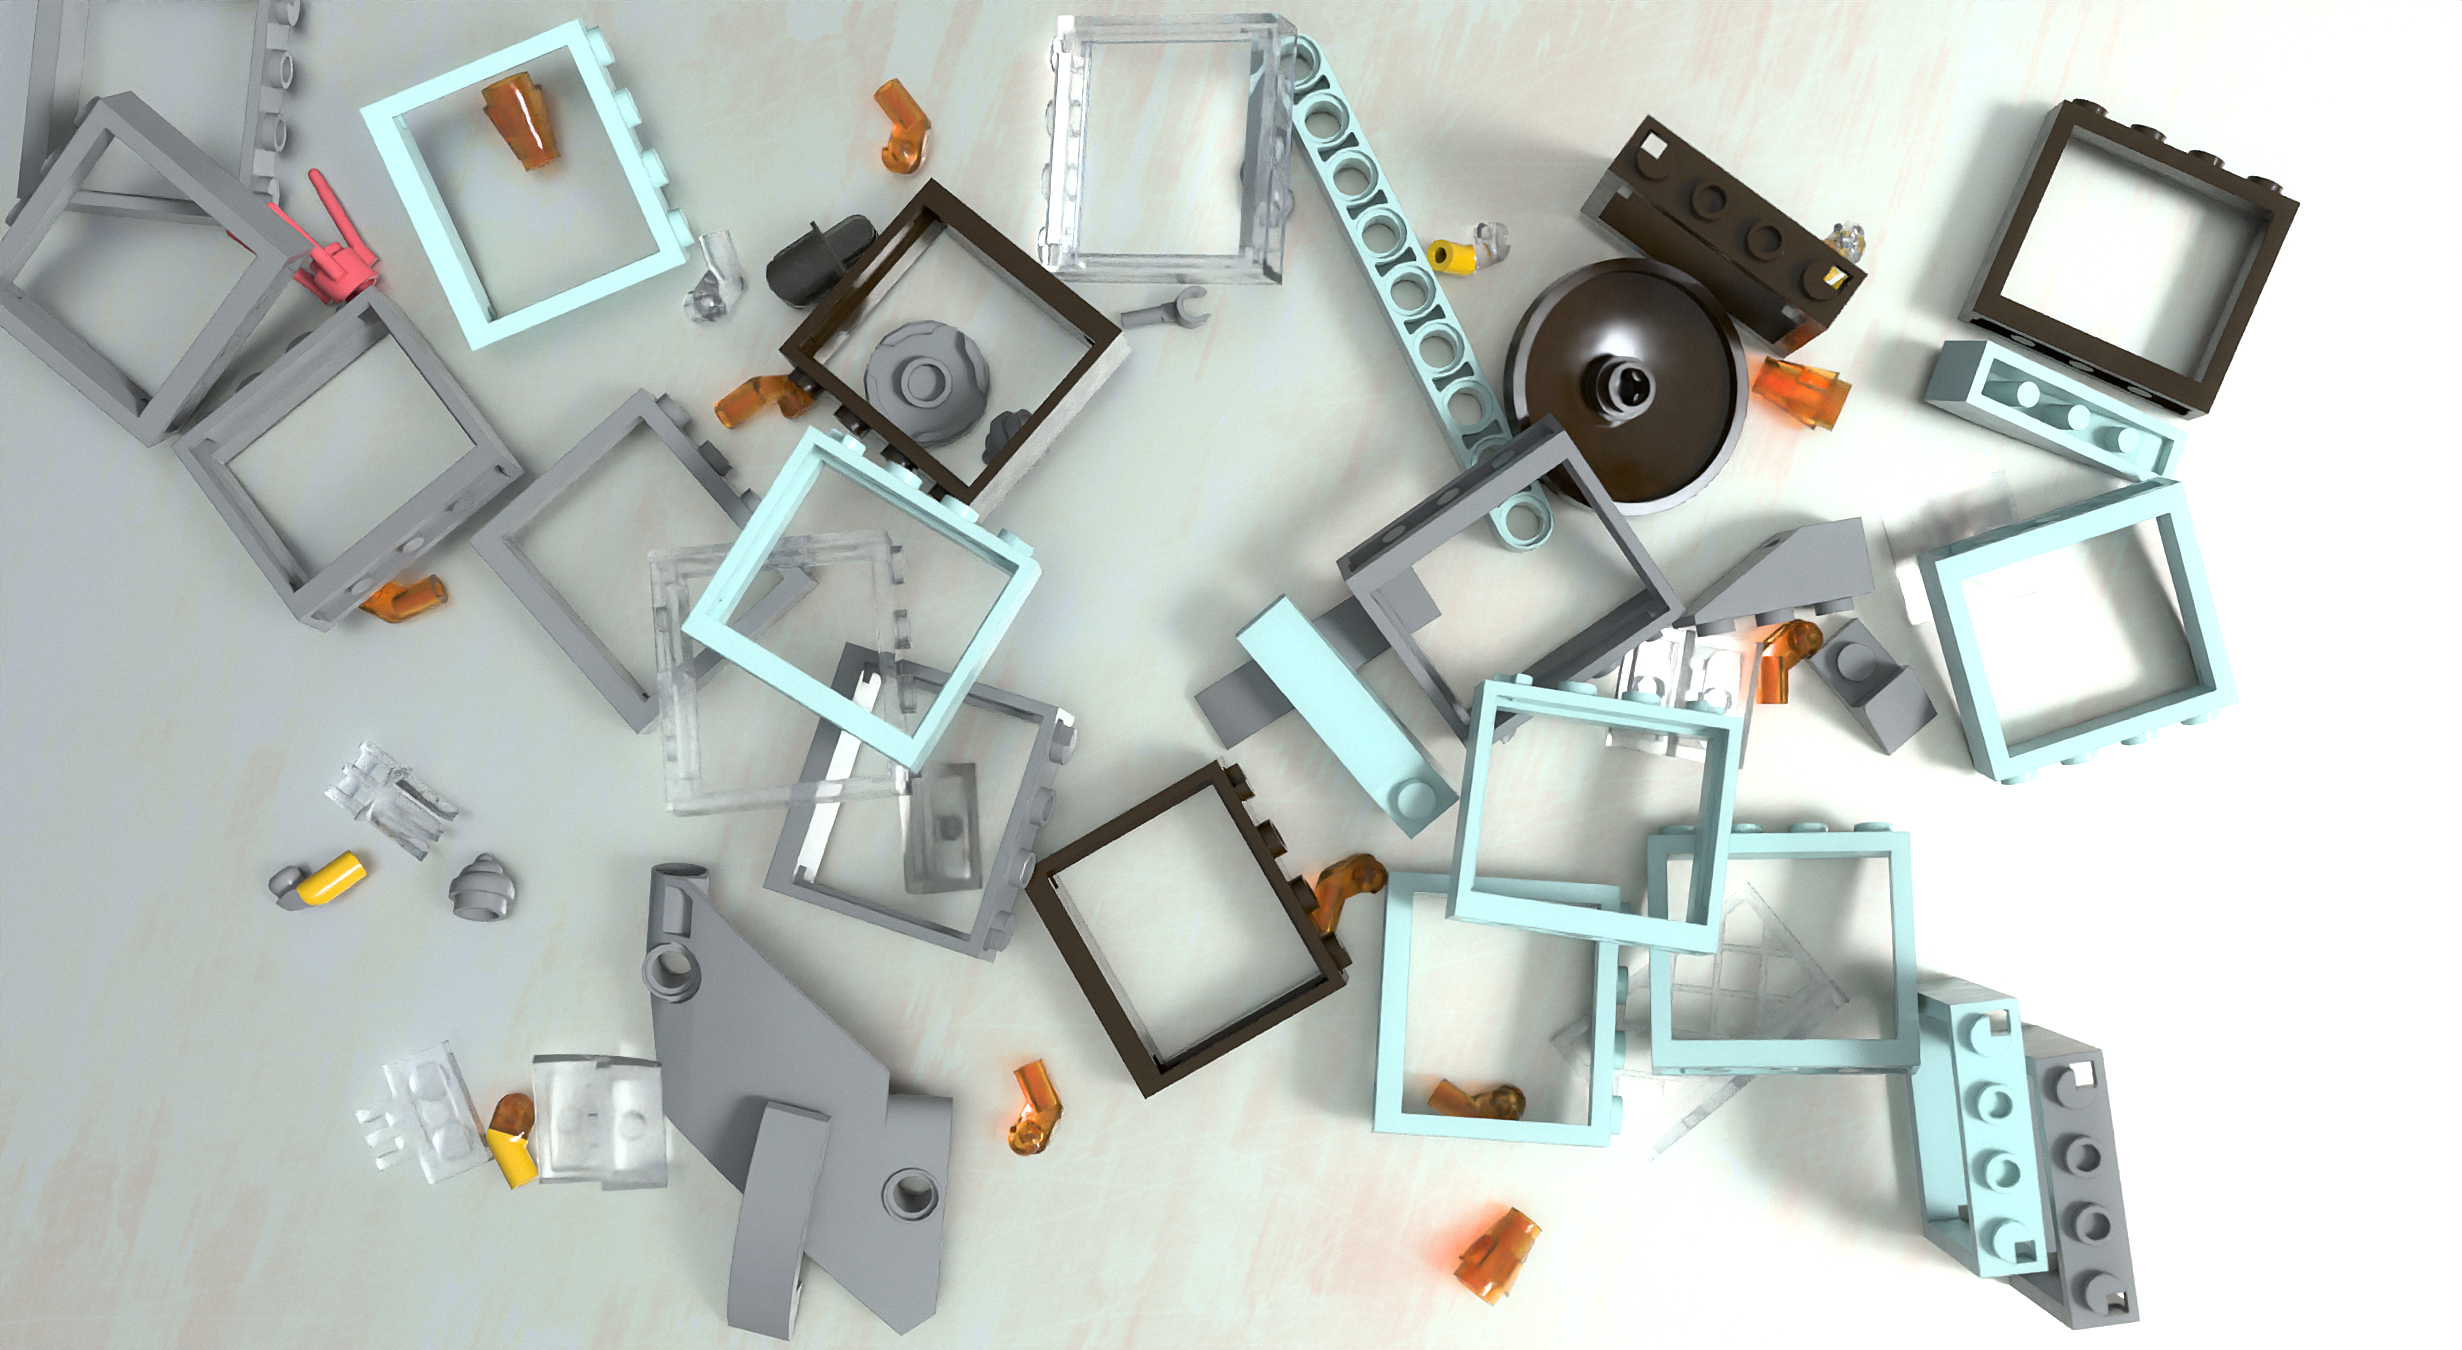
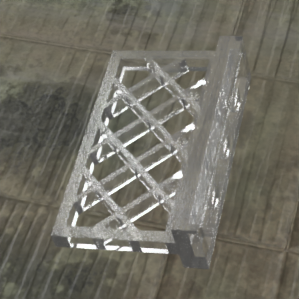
M1749 881L1722 903L1717 954L1714 957L1712 987L1675 984L1676 957L1681 953L1669 952L1671 1011L1673 991L1711 995L1708 1033L1671 1029V1035L1674 1037L1701 1040H1802L1851 1000L1835 980L1832 981ZM1745 901L1763 921L1761 947L1724 943L1726 916ZM1771 931L1787 950L1769 948ZM1723 951L1760 955L1757 992L1720 988ZM1768 956L1795 959L1812 980L1793 996L1765 993ZM1649 962L1629 978L1628 996L1638 988L1650 989V981H1647L1649 980ZM1719 996L1756 1000L1754 1028L1744 1036L1716 1034ZM1764 1001L1783 1003L1763 1019ZM1619 1005L1618 1022L1615 1023V1030L1651 1034V1026L1625 1024L1626 1005ZM1593 1008L1551 1041L1588 1089L1590 1065H1586L1570 1046V1043L1589 1027L1592 1028ZM1613 1069L1612 1095L1618 1096L1620 1076L1658 1080L1655 1108L1635 1124L1623 1111L1622 1121L1623 1132L1647 1162L1651 1163L1758 1075L1652 1076V1072ZM1665 1081L1684 1083L1663 1101Z

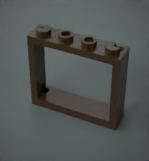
M2079 98L2073 99L2072 102L2064 99L2047 112L1957 319L2187 421L2208 415L2301 203L2282 195L2284 188L2270 179L2253 175L2248 176L2246 179L2225 170L2226 163L2211 153L2201 150H2190L2186 153L2166 144L2167 137L2154 128L2141 124H2132L2129 128L2107 118L2109 112L2097 103ZM2070 136L2262 220L2193 379L2000 295Z
M1649 114L1609 166L1580 209L1581 212L1644 258L1674 266L1699 281L1721 303L1733 323L1783 359L1828 330L1868 276L1862 269ZM1651 133L1667 144L1658 158L1642 148V145ZM1621 185L1632 191L1628 199L1617 192ZM1835 266L1846 275L1833 285H1830L1824 281V278L1832 267ZM1787 304L1799 314L1790 319L1781 311Z
M931 177L779 348V352L794 368L788 378L801 391L814 401H817L822 394H825L839 406L833 416L860 440H863L870 432L886 445L880 455L887 462H895L913 474L917 471L934 485L927 492L929 497L939 503L945 494L954 497L977 512L979 517L976 521L981 524L1127 358L1132 349L1119 327ZM942 230L1089 348V351L970 486L966 485L823 366L828 358Z
M1222 756L1037 862L1032 877L1024 888L1145 1099L1345 987L1349 980V975L1345 968L1353 964L1346 947L1335 930L1325 935L1312 912L1321 907L1305 877L1301 874L1293 879L1280 856L1286 854L1288 848L1278 829L1270 818L1260 823L1248 801L1254 798L1256 793L1245 772L1238 763L1228 767ZM1213 784L1320 972L1164 1060L1057 873Z

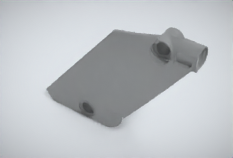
M662 863L651 868L646 956L641 971L643 982L650 991L662 1112L743 1195L759 1127L768 1101L832 1116L822 1173L814 1188L803 1251L900 1336L906 1334L936 1313L953 1097L889 1094L890 1070L803 993L719 912L715 903L708 897L709 869L688 863ZM672 951L680 953L688 960L691 970L677 975L669 973L660 964L659 955ZM916 1176L928 1182L930 1188L922 1194L911 1195L902 1191L897 1183L906 1177Z

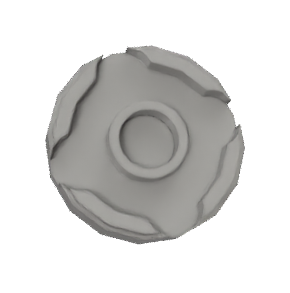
M934 320L909 322L886 334L875 347L876 350L871 355L869 364L867 363L863 378L866 401L922 448L952 444L971 433L986 413L992 390L989 365L975 341L956 327Z

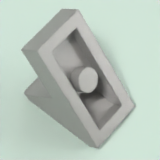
M1858 618L1851 619L1805 659L1887 756L1892 755L1938 715L1911 666H1899Z

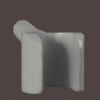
M1190 286L1185 288L1176 297L1174 302L1121 313L1123 328L1162 321L1164 323L1176 321L1180 326L1188 329L1200 327L1208 320L1211 314L1192 317L1185 312L1183 301L1186 298L1204 296L1207 290L1201 286Z

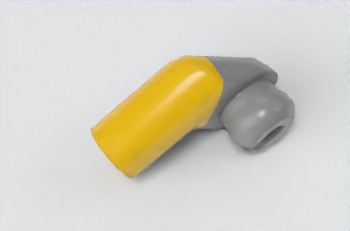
M347 850L307 879L301 875L297 867L287 866L269 880L268 887L278 897L277 905L287 911H295L329 903L364 878L367 873L352 852Z

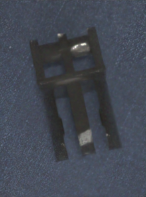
M851 215L825 233L812 221L810 225L813 230L778 252L773 260L768 263L766 280L770 289L785 304L798 310L811 307L823 300L879 237L878 231L865 216Z

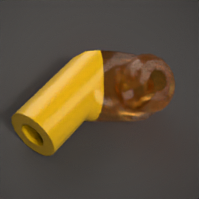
M517 1092L507 1094L500 1099L486 1133V1142L511 1190L520 1188L540 1176L526 1148L536 1121V1105L528 1095Z

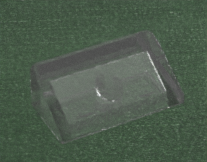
M975 764L924 765L917 775L904 767H900L898 769L905 892L908 894H934L982 889Z

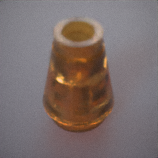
M528 71L504 78L481 91L487 104L482 110L517 159L522 162L526 172L534 171L561 158L556 146L557 142L542 86L540 83H533Z
M1767 356L1757 375L1752 391L1762 395L1764 399L1811 430L1815 431L1816 427L1819 426L1832 432L1850 393L1852 384L1838 379L1841 372L1781 359L1778 361Z
M1511 1207L1505 1217L1502 1216L1457 1257L1461 1264L1455 1270L1453 1276L1483 1301L1494 1306L1502 1295L1507 1298L1509 1297L1542 1229L1522 1212Z

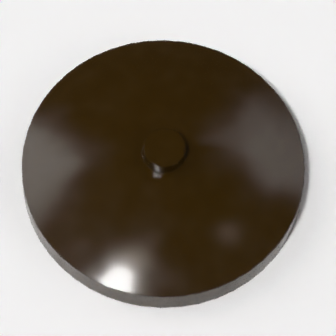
M1626 257L1604 260L1572 270L1545 288L1532 302L1516 327L1509 345L1503 376V396L1508 426L1513 438L1551 412L1566 431L1623 516H1642L1666 511L1683 504L1706 488L1721 472L1736 448L1743 430L1749 399V378L1745 353L1739 334L1724 307L1705 286L1674 266L1645 258ZM1562 463L1538 478L1548 489L1566 502L1595 513Z

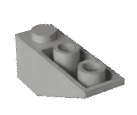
M1861 516L1803 526L1777 533L1686 608L1688 613L1672 623L1673 629L1695 626L1697 638L1736 631L1734 618L1755 615L1756 625L1761 627L1795 620L1794 607L1814 604L1816 616L1854 610L1852 597L1875 593Z

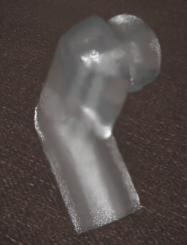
M729 230L715 231L699 238L708 271L697 284L694 291L686 294L683 301L684 312L694 323L704 324L709 321H719L727 315L743 291L744 277Z

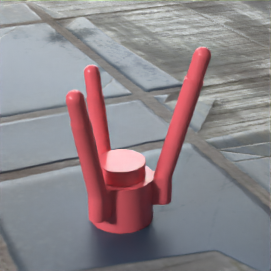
M312 168L308 171V177L347 243V248H343L338 242H334L323 249L274 202L266 204L316 246L309 255L313 259L309 268L316 275L313 276L300 267L292 279L311 290L328 307L334 302L339 305L344 299L350 302L370 285L374 286L379 275L371 266L378 258L362 242L320 171ZM226 230V233L230 238H232L239 244L243 245L244 248H246L253 254L257 255L243 242H241L237 237H235L231 232Z

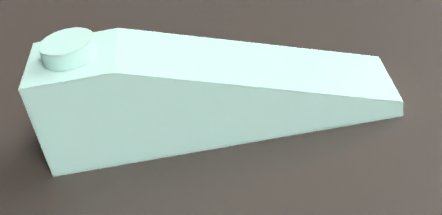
M1945 340L1923 399L1978 425L2134 483L2157 476L2173 479L2189 433L1988 340Z
M1285 593L1280 595L1235 634L1238 641L1356 780L1410 839H1413L1460 799L1448 772Z

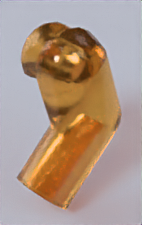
M894 78L881 86L873 96L893 123L888 146L883 147L881 150V160L890 172L911 174L919 169L926 159L932 125L930 119L900 80Z
M790 374L763 375L750 378L714 404V410L721 423L733 430L764 407L776 404L779 405L781 413L785 418H798L813 407L814 400L789 380L788 376Z
M434 574L407 586L392 579L358 607L388 623L399 624L447 603L448 594L441 579Z
M1799 618L1784 622L1760 643L1756 653L1757 704H1789V670L1809 654L1815 655L1823 645V632L1817 624Z
M1354 853L1325 868L1320 873L1314 894L1321 908L1312 912L1322 932L1337 931L1346 899L1362 892L1376 894L1385 886L1387 870L1383 863L1377 861L1373 855Z
M1042 1058L1013 1071L1024 1094L1026 1103L1015 1125L1010 1127L1007 1141L1011 1150L1023 1157L1043 1152L1051 1144L1064 1116L1063 1103Z
M1444 1078L1431 1095L1427 1105L1443 1116L1520 1121L1526 1107V1098L1518 1087L1507 1084L1470 1096Z

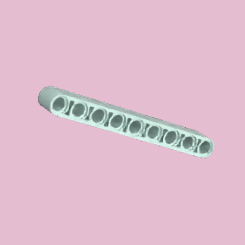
M1292 32L1282 35L1272 43L1267 53L1265 77L1268 88L1461 473H1464L1477 464L1478 456L1481 452L1489 449L1497 450L1513 439L1507 418L1322 49L1313 38L1306 34ZM1299 55L1309 62L1312 71L1304 80L1289 81L1278 72L1276 66L1279 61L1286 56ZM1315 112H1329L1337 118L1341 128L1333 137L1326 139L1317 138L1307 130L1305 125L1306 119ZM1344 168H1357L1367 177L1369 187L1362 194L1356 196L1345 195L1335 186L1333 180L1335 174ZM1384 224L1390 227L1396 234L1397 245L1389 252H1373L1363 242V231L1370 225ZM1403 280L1416 282L1424 290L1425 304L1419 309L1412 311L1403 310L1392 300V286ZM1433 336L1447 340L1454 352L1453 362L1442 368L1431 367L1421 358L1419 351L1420 343L1426 338ZM1459 393H1468L1476 397L1482 408L1480 421L1472 425H1461L1451 417L1448 409L1449 399ZM1537 479L1483 516L1498 544L1504 549L1515 553H1525L1539 547L1548 540L1554 527L1552 508ZM1525 506L1533 510L1539 522L1538 531L1534 538L1520 540L1511 535L1506 525V516L1510 508Z

